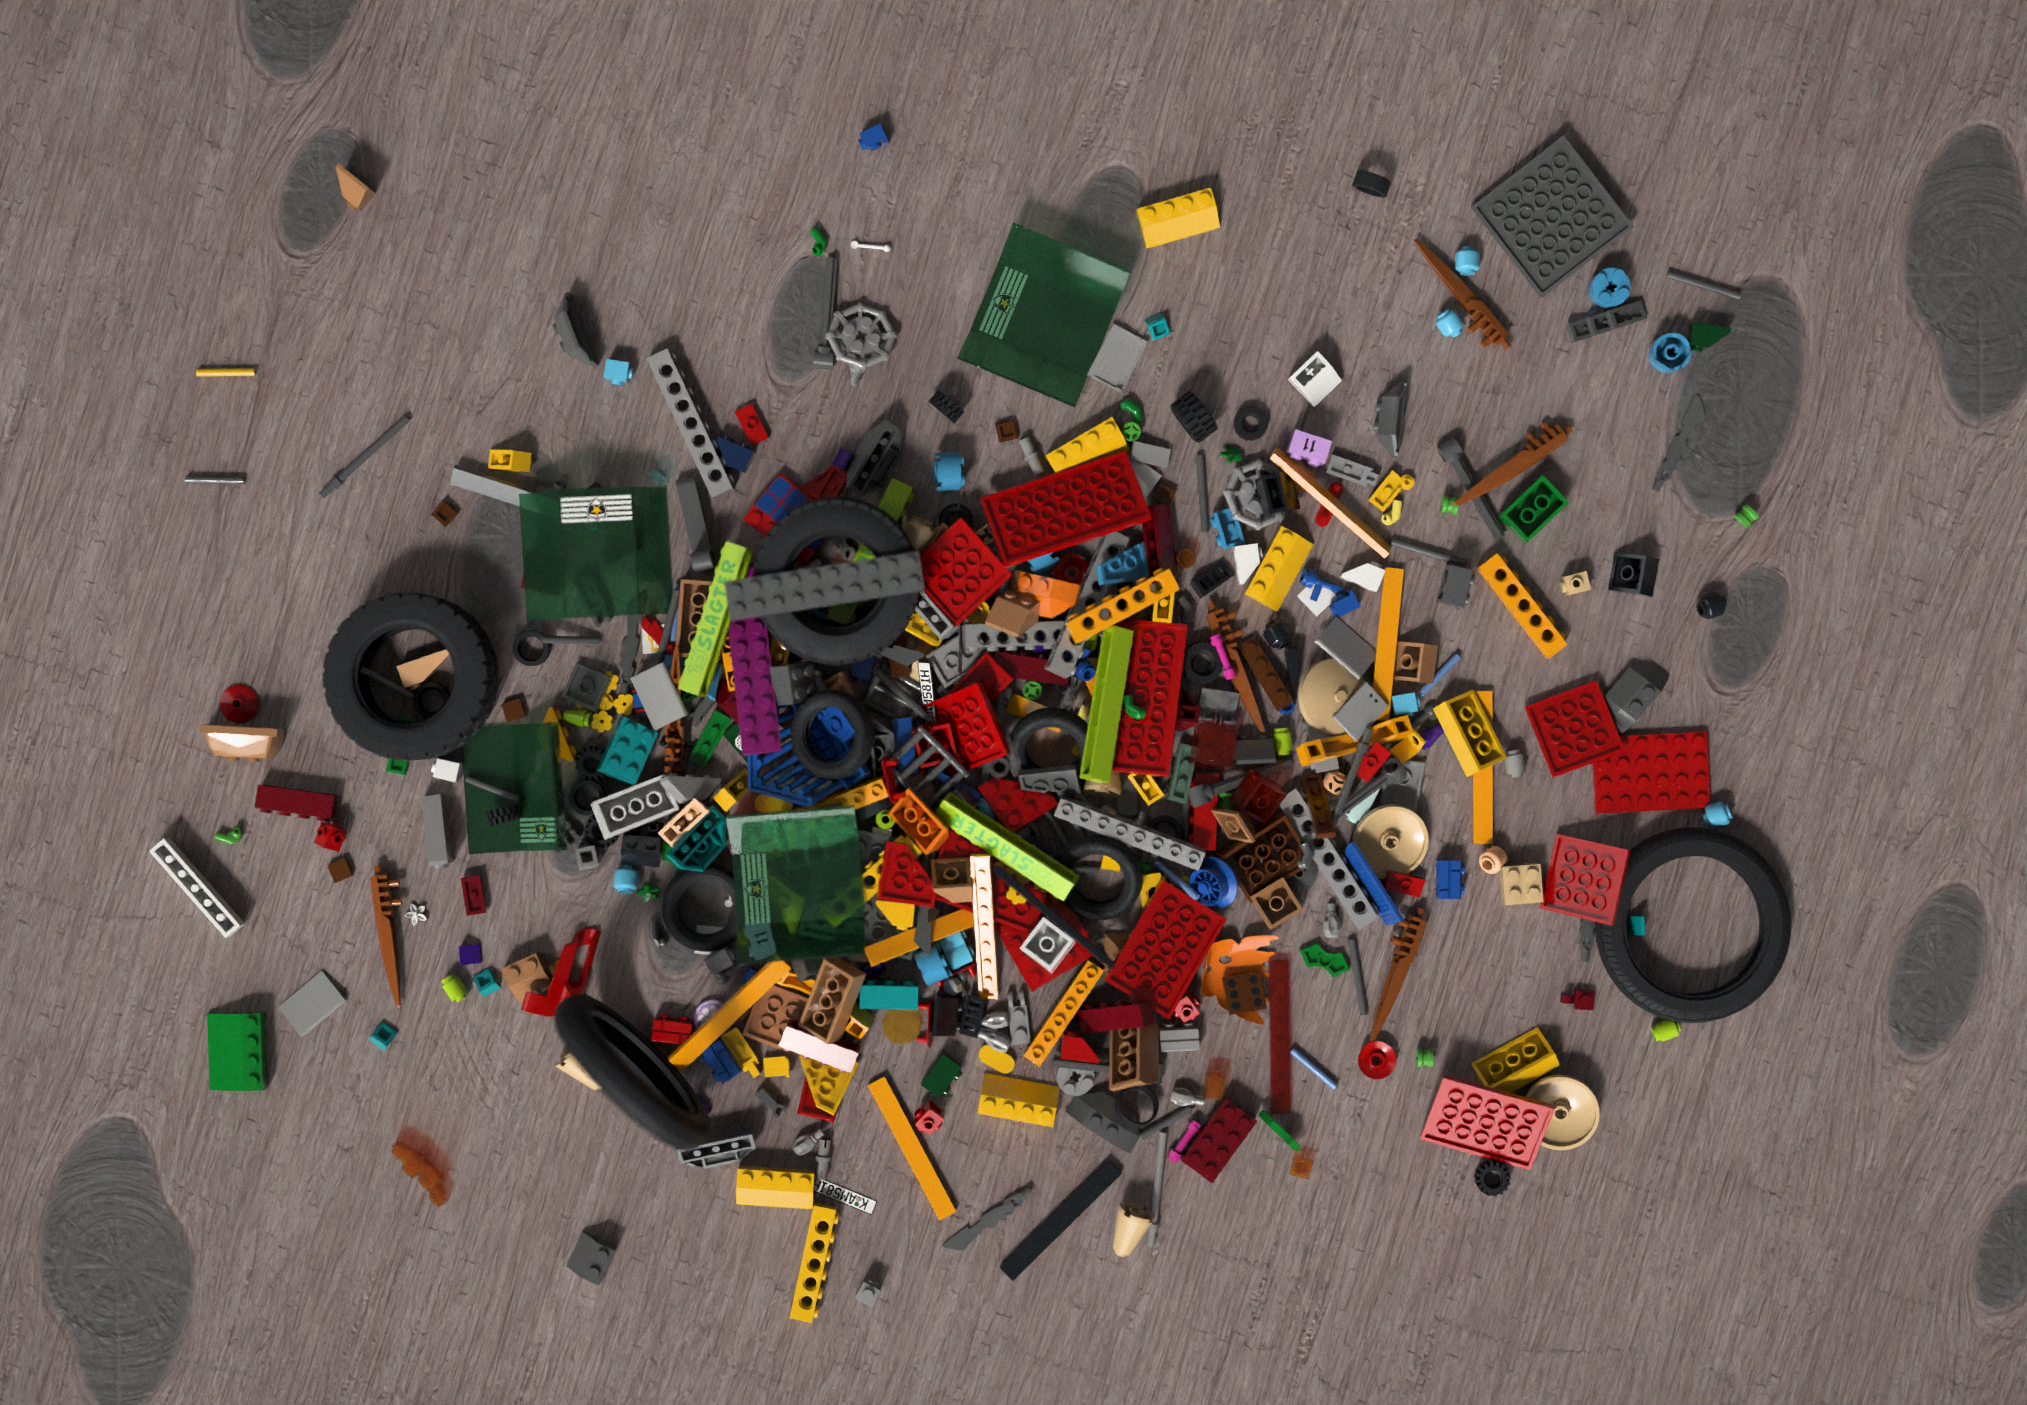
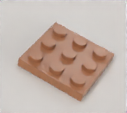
M773 985L754 1003L742 1035L786 1051L779 1044L788 1020L800 1022L809 998Z

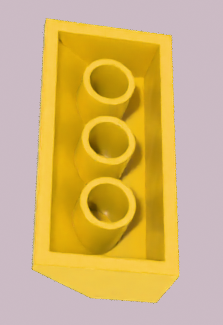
M1211 188L1136 210L1146 249L1220 228L1217 206Z
M1113 417L1047 454L1045 458L1054 473H1058L1125 450L1127 453L1131 451Z
M1280 526L1248 584L1244 595L1278 612L1313 544L1295 532Z
M1474 690L1456 696L1433 708L1466 777L1507 759Z
M1538 1027L1471 1063L1482 1085L1510 1093L1560 1066L1555 1052Z
M984 1073L978 1113L1053 1127L1060 1087Z
M739 1165L737 1169L736 1204L813 1209L816 1170Z

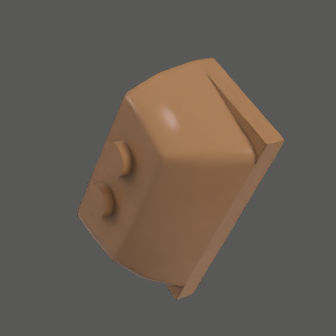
M203 724L200 725L199 732L205 733L208 746L215 756L228 757V760L240 761V757L247 758V761L259 762V758L269 759L276 757L282 748L286 728Z
M1155 1020L1154 1024L1145 1027L1110 1030L1109 1089L1117 1091L1132 1086H1144L1157 1082L1159 1080V1026Z

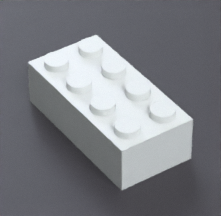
M665 774L590 804L605 840L679 810L676 800L660 784V780L666 777Z

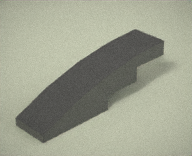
M1640 300L1569 323L1566 327L1571 343L1645 320L1647 316Z

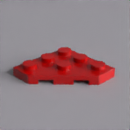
M992 778L977 789L1000 823L1013 833H1016L1058 805L1050 791L1040 793L1021 790L1019 782Z
M886 841L876 898L934 908L936 892L933 891V882L911 853V850L906 844Z

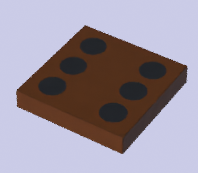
M1260 971L1222 977L1229 1016L1267 1009Z

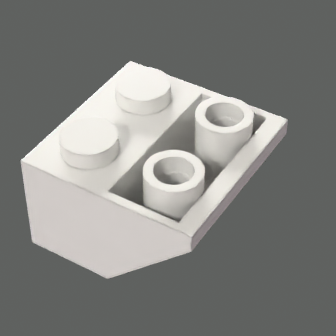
M1318 351L1288 379L1313 407L1342 381L1331 364Z

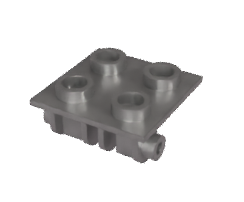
M1202 687L1199 701L1201 710L1198 725L1232 730L1237 722L1235 714L1240 693Z

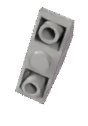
M677 773L667 774L666 777L660 780V784L681 804H688L695 797L701 802L704 801L721 783V779L714 778L713 775H705L701 778L696 777L695 774H687L682 777L678 776Z

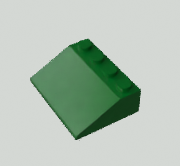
M265 1011L207 1013L210 1090L263 1091L267 1089Z

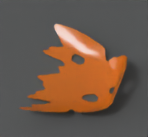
M1257 935L1243 938L1240 944H1237L1233 939H1225L1213 943L1207 953L1203 968L1202 996L1212 997L1216 995L1218 1004L1228 1011L1222 977L1260 971L1261 979L1270 977L1271 975L1265 971V967L1262 964L1268 961L1269 957L1273 956L1275 952L1256 951V949L1270 945V941L1276 940L1279 937L1274 935ZM1221 956L1232 958L1229 963L1222 964L1219 962ZM1210 965V966H1211V970H1210L1209 972H1207L1208 966ZM1257 1011L1236 1014V1016L1261 1025L1264 1024Z

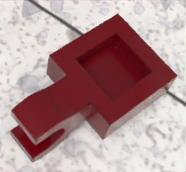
M1574 990V995L1561 994L1560 1002L1573 1004V1009L1594 1010L1595 991Z

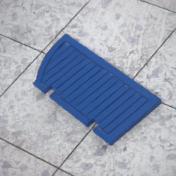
M1353 841L1348 844L1345 850L1347 865L1350 870L1354 871L1358 878L1357 881L1366 890L1371 903L1373 902L1377 907L1378 914L1385 925L1404 921V918L1356 843Z

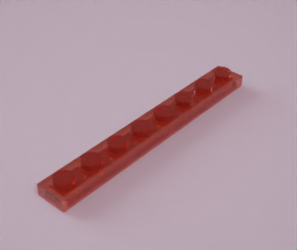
M1268 960L1270 1113L1283 1114L1291 1113L1289 960Z

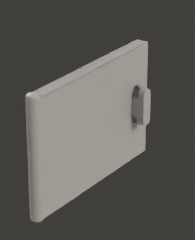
M1364 682L1332 717L1357 742L1365 730L1386 710L1388 705L1367 682Z

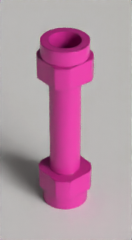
M1221 633L1210 636V642L1212 646L1216 647L1225 669L1222 671L1224 677H1226V680L1236 677L1237 671L1235 666H1231L1223 646V636H1221Z
M1192 1119L1186 1126L1188 1130L1176 1147L1170 1149L1166 1157L1174 1163L1179 1161L1182 1157L1180 1153L1193 1134H1198L1202 1125Z

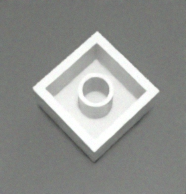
M1043 917L1021 945L1020 949L1050 973H1053L1074 946L1075 941Z

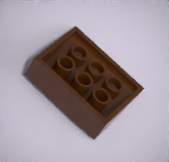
M1281 810L1255 826L1254 843L1233 840L1216 851L1219 857L1234 871L1238 886L1250 903H1252L1250 897L1282 877L1287 880L1302 870L1297 866V861L1303 857L1300 842L1302 841Z

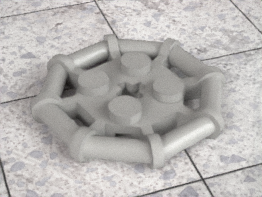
M858 302L856 305L844 310L836 311L833 314L834 318L828 333L825 334V339L829 341L836 355V360L861 368V370H865V368L882 361H887L890 358L889 354L894 341L898 338L897 332L894 331L886 315L887 312L862 304V302ZM858 312L857 318L849 321L844 318ZM862 312L877 318L873 321L869 317H862ZM880 321L887 333H881L877 325ZM839 323L844 325L842 334H836ZM858 333L865 334V340L857 339ZM837 340L842 341L845 347L844 351L841 350ZM887 340L884 349H879L880 341ZM855 353L857 354V356H860V360L848 356L847 354ZM872 353L877 354L876 356L865 360V356L870 355Z
M1257 458L1253 462L1232 469V475L1225 491H1223V495L1227 500L1233 520L1236 519L1255 528V530H1260L1273 523L1282 522L1285 512L1260 520V514L1263 513L1260 500L1253 496L1255 490H1257L1255 479L1263 476L1261 475V469L1270 474L1284 471ZM1255 469L1254 476L1246 478L1243 473ZM1239 479L1241 481L1240 489H1238V491H1233L1236 482ZM1233 496L1238 497L1241 505L1239 510ZM1244 511L1251 512V514L1254 515V519L1246 515H1243L1242 513Z

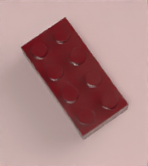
M1224 1096L1186 1148L1180 1160L1206 1180L1213 1183L1257 1123L1256 1118Z

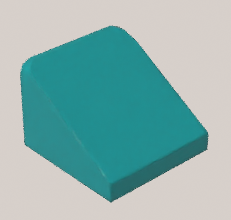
M1163 313L1145 319L1153 341L1171 334Z
M1641 915L1627 916V934L1644 936L1646 934L1645 917Z
M490 968L473 976L478 991L483 997L500 989V985Z
M382 1021L369 1040L385 1051L398 1032Z

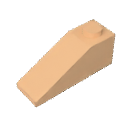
M445 649L397 666L404 688L410 687V690L418 689L421 683L426 682L450 657L448 651Z
M695 797L662 827L658 834L672 847L710 810Z

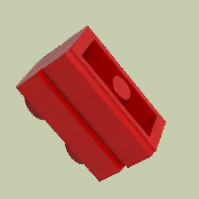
M659 1014V1017H655L653 1021L651 1041L682 1045L692 1035L694 1022L690 1021V1017L678 1016V1019H672L668 1014Z

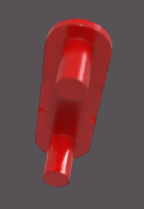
M1333 482L1327 491L1339 500L1343 492V486L1339 482ZM1321 504L1315 518L1316 524L1320 527L1327 526L1333 513Z
M644 617L641 621V627L660 645L663 628L652 617ZM669 637L666 654L673 655L676 642L670 641L671 637Z
M888 756L882 758V767L889 799L893 804H897L899 799L906 798L905 791L898 792L893 774V766L898 765L899 760L897 758L890 759Z
M973 960L959 968L951 969V971L955 975L968 970L970 976L974 977L977 975L974 969L976 962ZM944 980L935 983L938 984L940 991H944Z
M930 999L929 1003L919 1002L918 1005L919 1009L928 1010L926 1036H917V1042L926 1043L927 1047H931L933 1041V999Z

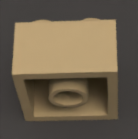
M1526 863L1502 867L1499 871L1501 902L1503 905L1544 902L1541 864Z

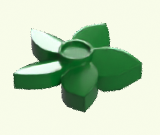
M1227 444L1225 451L1219 454L1222 457H1227L1226 461L1228 464L1233 460L1235 462L1242 461V457L1239 455L1240 448L1231 449Z
M645 883L644 888L637 890L636 894L642 896L643 902H647L649 898L658 900L656 892L659 890V887H652L650 889V885Z

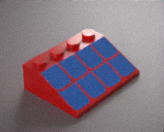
M780 473L756 501L743 520L766 537L772 527L787 513L815 499ZM829 536L809 543L800 552L796 561L803 567L806 566Z

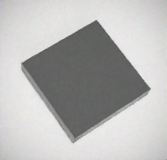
M577 662L561 697L597 712L612 677Z

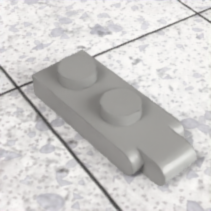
M1333 454L1325 472L1364 487H1368V484L1376 486L1380 476L1373 473V468Z

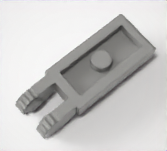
M1019 990L1021 1005L1013 1006L1012 991H1009L1007 993L1012 1045L1031 1043L1024 990Z

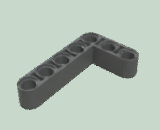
M693 476L676 480L677 492L692 550L690 559L693 570L700 572L716 568L696 479Z

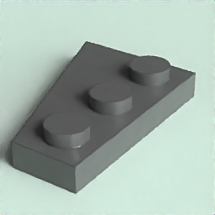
M1076 765L1018 771L1021 790L1040 793L1051 791L1058 792L1057 795L1061 796L1072 794L1075 795V798H1082Z

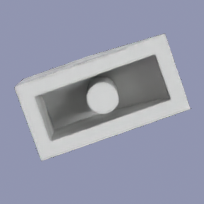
M1257 543L1233 547L1238 585L1246 582L1260 563V559L1263 558L1262 548L1258 547Z
M1372 561L1371 564L1366 563L1340 574L1339 578L1377 592L1386 570L1381 569V564Z

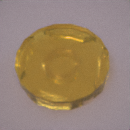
M891 1009L883 1019L882 1028L889 1041L904 1045L911 1043L917 1038L921 1023L919 1016L914 1010Z

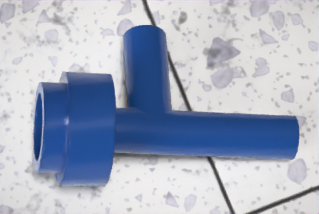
M1304 569L1300 577V583L1304 587L1311 589L1315 584L1310 597L1313 601L1318 600L1322 587L1340 594L1344 592L1345 587L1318 578L1316 570Z
M1084 647L1083 655L1080 659H1077L1075 664L1077 665L1075 674L1080 680L1089 681L1095 676V667L1089 661H1086L1092 650ZM1064 651L1063 655L1069 660V654Z

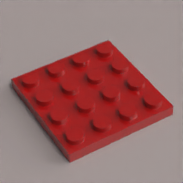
M962 517L920 555L925 587L924 592L955 627H958L1013 576L1011 571L1005 568L1003 562Z
M1597 680L1524 707L1552 779L1625 752Z
M981 681L921 706L926 711V708L935 705L937 722H950L959 758L958 761L967 770L1012 753ZM951 764L947 766L951 777L958 772Z
M1556 834L1543 891L1544 902H1541L1540 909L1614 926L1631 850Z
M1049 892L1044 904L1092 943L1076 914L1061 899L1054 897ZM1040 913V916H1039V919H1038V921H1037L1036 926L1038 925V923L1041 921V919H1042L1043 917H1044L1045 919H1047L1049 922H1051V921H1050L1047 917H1045L1042 913ZM1000 922L995 924V930L1032 992L1093 957L1075 942L1055 971L1050 973L1021 951L1020 947L1030 933Z

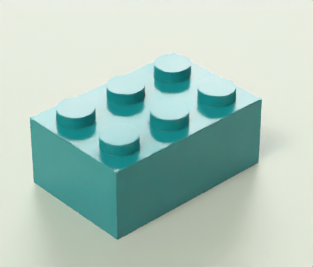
M626 717L619 718L596 771L629 786H634L658 732Z
M865 979L861 986L860 1009L918 1010L919 983H915V980L907 979L903 983H896V979H884V982H877V979Z

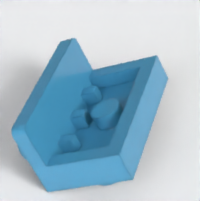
M1230 508L1212 513L1213 517L1210 518L1212 528L1217 529L1218 536H1215L1218 547L1222 546V549L1225 550L1245 544L1239 521L1232 519Z

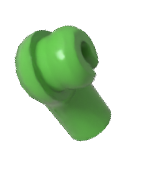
M239 827L233 828L228 834L217 831L214 840L232 845L241 840L243 831Z

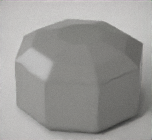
M950 977L943 983L944 991L948 996L955 997L962 991V983L957 977Z

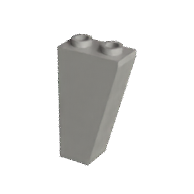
M444 793L423 796L421 799L428 865L434 866L435 869L445 868L449 866V863L454 862Z

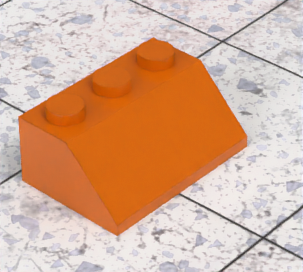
M908 788L905 792L906 798L899 799L888 815L923 853L928 855L939 850L949 837V829L911 788Z

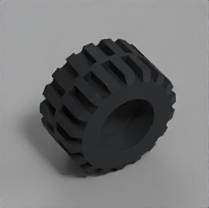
M1188 391L1170 405L1174 416L1195 442H1202L1218 429L1215 420L1194 393Z

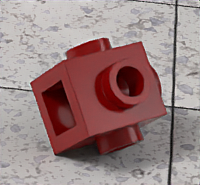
M330 820L329 823L321 821L314 843L325 849L340 852L347 830L340 827L341 823L333 820Z
M1187 988L1174 1010L1175 1016L1181 1018L1184 1023L1196 1019L1200 1014V999L1196 995L1193 996Z
M928 1100L914 1114L916 1128L921 1132L931 1135L934 1130L937 1131L944 1121V1110Z

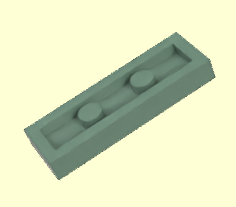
M1183 743L1178 744L1168 789V800L1182 804L1187 803V789H1190L1198 752L1197 747Z

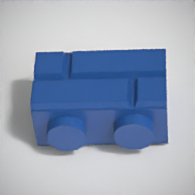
M1436 860L1437 899H1461V895H1464L1465 886L1464 883H1461V876L1465 874V866L1461 864V860Z
M722 1038L711 1044L701 1056L707 1066L710 1064L714 1070L711 1073L717 1082L721 1081L722 1084L743 1071Z

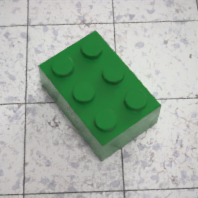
M1541 475L1512 501L1498 517L1523 543H1528L1569 502L1544 475Z

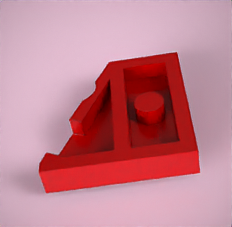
M833 464L825 472L818 474L813 480L805 485L803 484L800 488L815 499L838 497L846 485L847 472Z

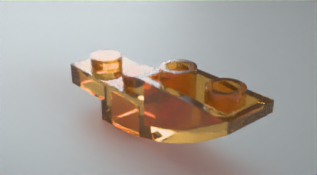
M400 1141L392 1145V1152L396 1159L401 1160L404 1173L407 1176L410 1175L411 1178L419 1175V1182L423 1188H427L430 1194L428 1196L431 1202L438 1207L445 1204L448 1200L439 1186L444 1181V1178L425 1156Z

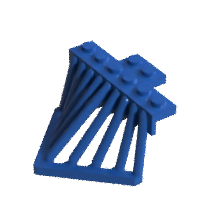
M803 702L777 705V709L788 706L793 707L791 711L777 715L778 723L793 718ZM828 707L820 711L811 726V737L813 738L811 741L815 749L819 747L817 753L821 757H825L826 760L836 762L843 759L850 752L853 746L850 740L855 736L850 718L842 710L835 707ZM791 725L779 731L780 739L790 734ZM791 741L782 745L781 751L771 752L760 759L759 754L748 755V788L750 791L806 807L813 806L816 802L842 786L846 789L858 785L870 773L866 764H864L855 773L839 778L838 781L813 796H807L806 794L831 779L820 777L799 789L797 793L792 792L797 787L817 776L809 771L790 784L785 785L783 789L778 788L806 769L801 763L778 779L771 781L768 785L764 784L799 761L795 754L759 777V769L763 765L792 749Z

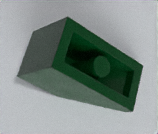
M1697 322L1689 324L1687 340L1691 351L1703 352V350L1711 347L1729 334L1732 328Z

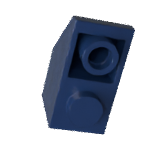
M723 435V438L717 437L716 440L726 465L746 474L755 453L751 450L752 447L742 442L740 445L733 443L734 439Z

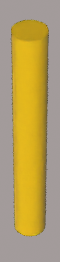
M255 368L196 369V376H255L256 374Z

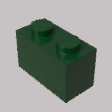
M943 1052L920 1085L937 1098H940L941 1095L945 1097L951 1089L949 1084L952 1080L957 1081L961 1076L962 1065Z

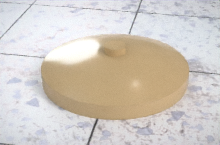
M1335 659L1323 660L1312 665L1304 674L1298 692L1300 710L1306 722L1314 730L1324 735L1339 736L1347 734L1332 716L1365 682L1364 678L1361 676L1359 680L1355 679Z
M1388 804L1371 810L1359 821L1354 830L1352 842L1356 843L1377 878L1385 879L1388 870L1409 874L1418 867L1426 855L1429 838L1424 822L1413 810L1402 805Z
M1568 1075L1548 1076L1536 1082L1525 1095L1527 1098L1555 1105V1111L1541 1143L1546 1148L1553 1150L1576 1148L1588 1141L1598 1126L1600 1111L1597 1098L1591 1088L1578 1078Z

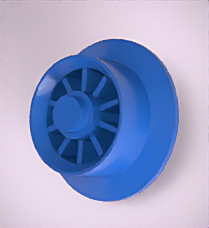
M1215 856L1204 857L1199 871L1193 869L1189 879V886L1200 894L1197 901L1202 905L1222 908L1230 905L1235 900L1238 893L1237 878L1232 868L1224 860Z

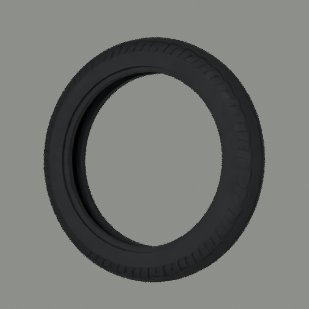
M1687 827L1661 832L1647 838L1631 849L1615 924L1611 926L1595 922V935L1598 951L1608 975L1629 1000L1643 1010L1667 1020L1684 1023H1702L1719 1020L1743 1010L1756 1001L1770 987L1781 970L1788 952L1791 937V914L1788 899L1779 877L1759 852L1749 844L1730 834L1708 828ZM1689 856L1713 858L1733 869L1751 890L1759 914L1758 940L1748 963L1726 984L1701 993L1674 992L1654 983L1643 973L1634 960L1626 934V918L1629 904L1641 882L1659 866L1674 859Z
M573 994L567 996L559 1003L554 1014V1023L560 1039L586 1075L622 1112L645 1131L672 1148L689 1151L698 1148L706 1141L711 1125L709 1115L703 1103L681 1073L649 1039L613 1009L591 996Z

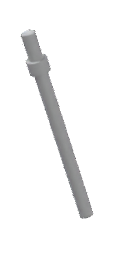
M1160 1132L1151 1206L1155 1219L1147 1230L1149 1231L1148 1247H1155L1156 1232L1159 1230L1157 1221L1167 1132Z

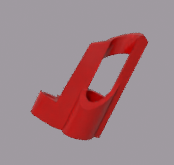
M589 926L576 932L572 942L565 944L547 995L532 991V993L526 992L521 1010L552 1017L559 1003L567 996L584 994L601 934L598 928ZM589 945L580 981L569 980L577 947Z

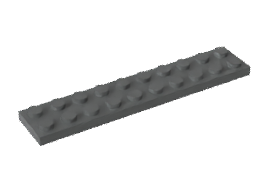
M919 551L724 582L730 621L925 591Z

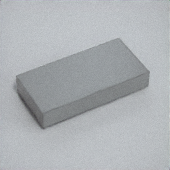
M1133 441L1129 460L1167 468L1171 449Z

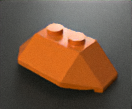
M1014 570L1009 589L1039 601V615L1054 618L1070 607L1077 605L1081 585Z

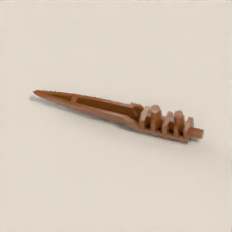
M1414 239L1416 246L1444 285L1462 305V308L1466 312H1470L1468 318L1474 322L1467 327L1468 331L1473 333L1480 328L1482 335L1485 334L1486 336L1479 342L1483 348L1492 343L1493 347L1500 343L1507 350L1511 346L1506 339L1509 333L1486 305L1440 257L1421 241Z
M1547 421L1541 424V427L1545 434H1542L1537 439L1532 432H1529L1525 437L1530 444L1526 445L1523 451L1477 483L1452 505L1459 506L1477 498L1524 472L1568 441L1566 435L1573 431L1571 426L1567 425L1562 429L1557 424L1554 428H1551Z
M1214 601L1208 603L1210 614L1206 615L1212 634L1221 633V636L1224 638L1223 646L1232 667L1235 666L1237 676L1231 678L1237 693H1240L1239 697L1260 733L1266 735L1238 651L1234 649L1238 647L1235 638L1244 635L1241 628L1232 631L1228 620L1237 617L1234 610L1225 613L1223 608L1218 610Z
M676 645L670 675L682 699V690L678 689L681 676L679 646ZM682 718L665 726V742H668V746L665 747V754L667 755L665 756V761H667V765L664 766L666 776L670 773L684 776L685 729L682 726Z
M382 865L374 866L375 876L370 877L378 939L390 989L396 1006L401 1008L395 918L391 916L396 913L393 906L403 904L402 898L392 899L393 890L391 891V887L400 886V879H390L391 874H383Z
M1417 908L1415 916L1407 914V920L1404 919V921L1397 923V925L1405 927L1404 931H1400V934H1402L1401 938L1393 935L1390 939V942L1398 945V947L1394 948L1396 955L1392 958L1391 967L1382 990L1369 1043L1376 1039L1401 990L1410 965L1413 963L1427 921L1422 920L1425 912L1424 909Z

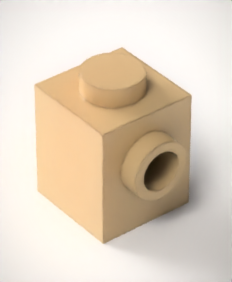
M1587 571L1561 577L1562 581L1559 582L1562 593L1565 592L1566 596L1591 590Z

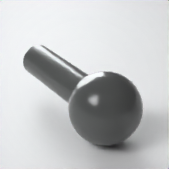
M1434 703L1427 704L1424 707V712L1411 722L1412 728L1416 729L1428 718H1435L1436 714L1433 708L1437 705Z
M741 959L727 970L717 973L714 976L716 983L720 985L727 984L731 975L747 965L746 961Z

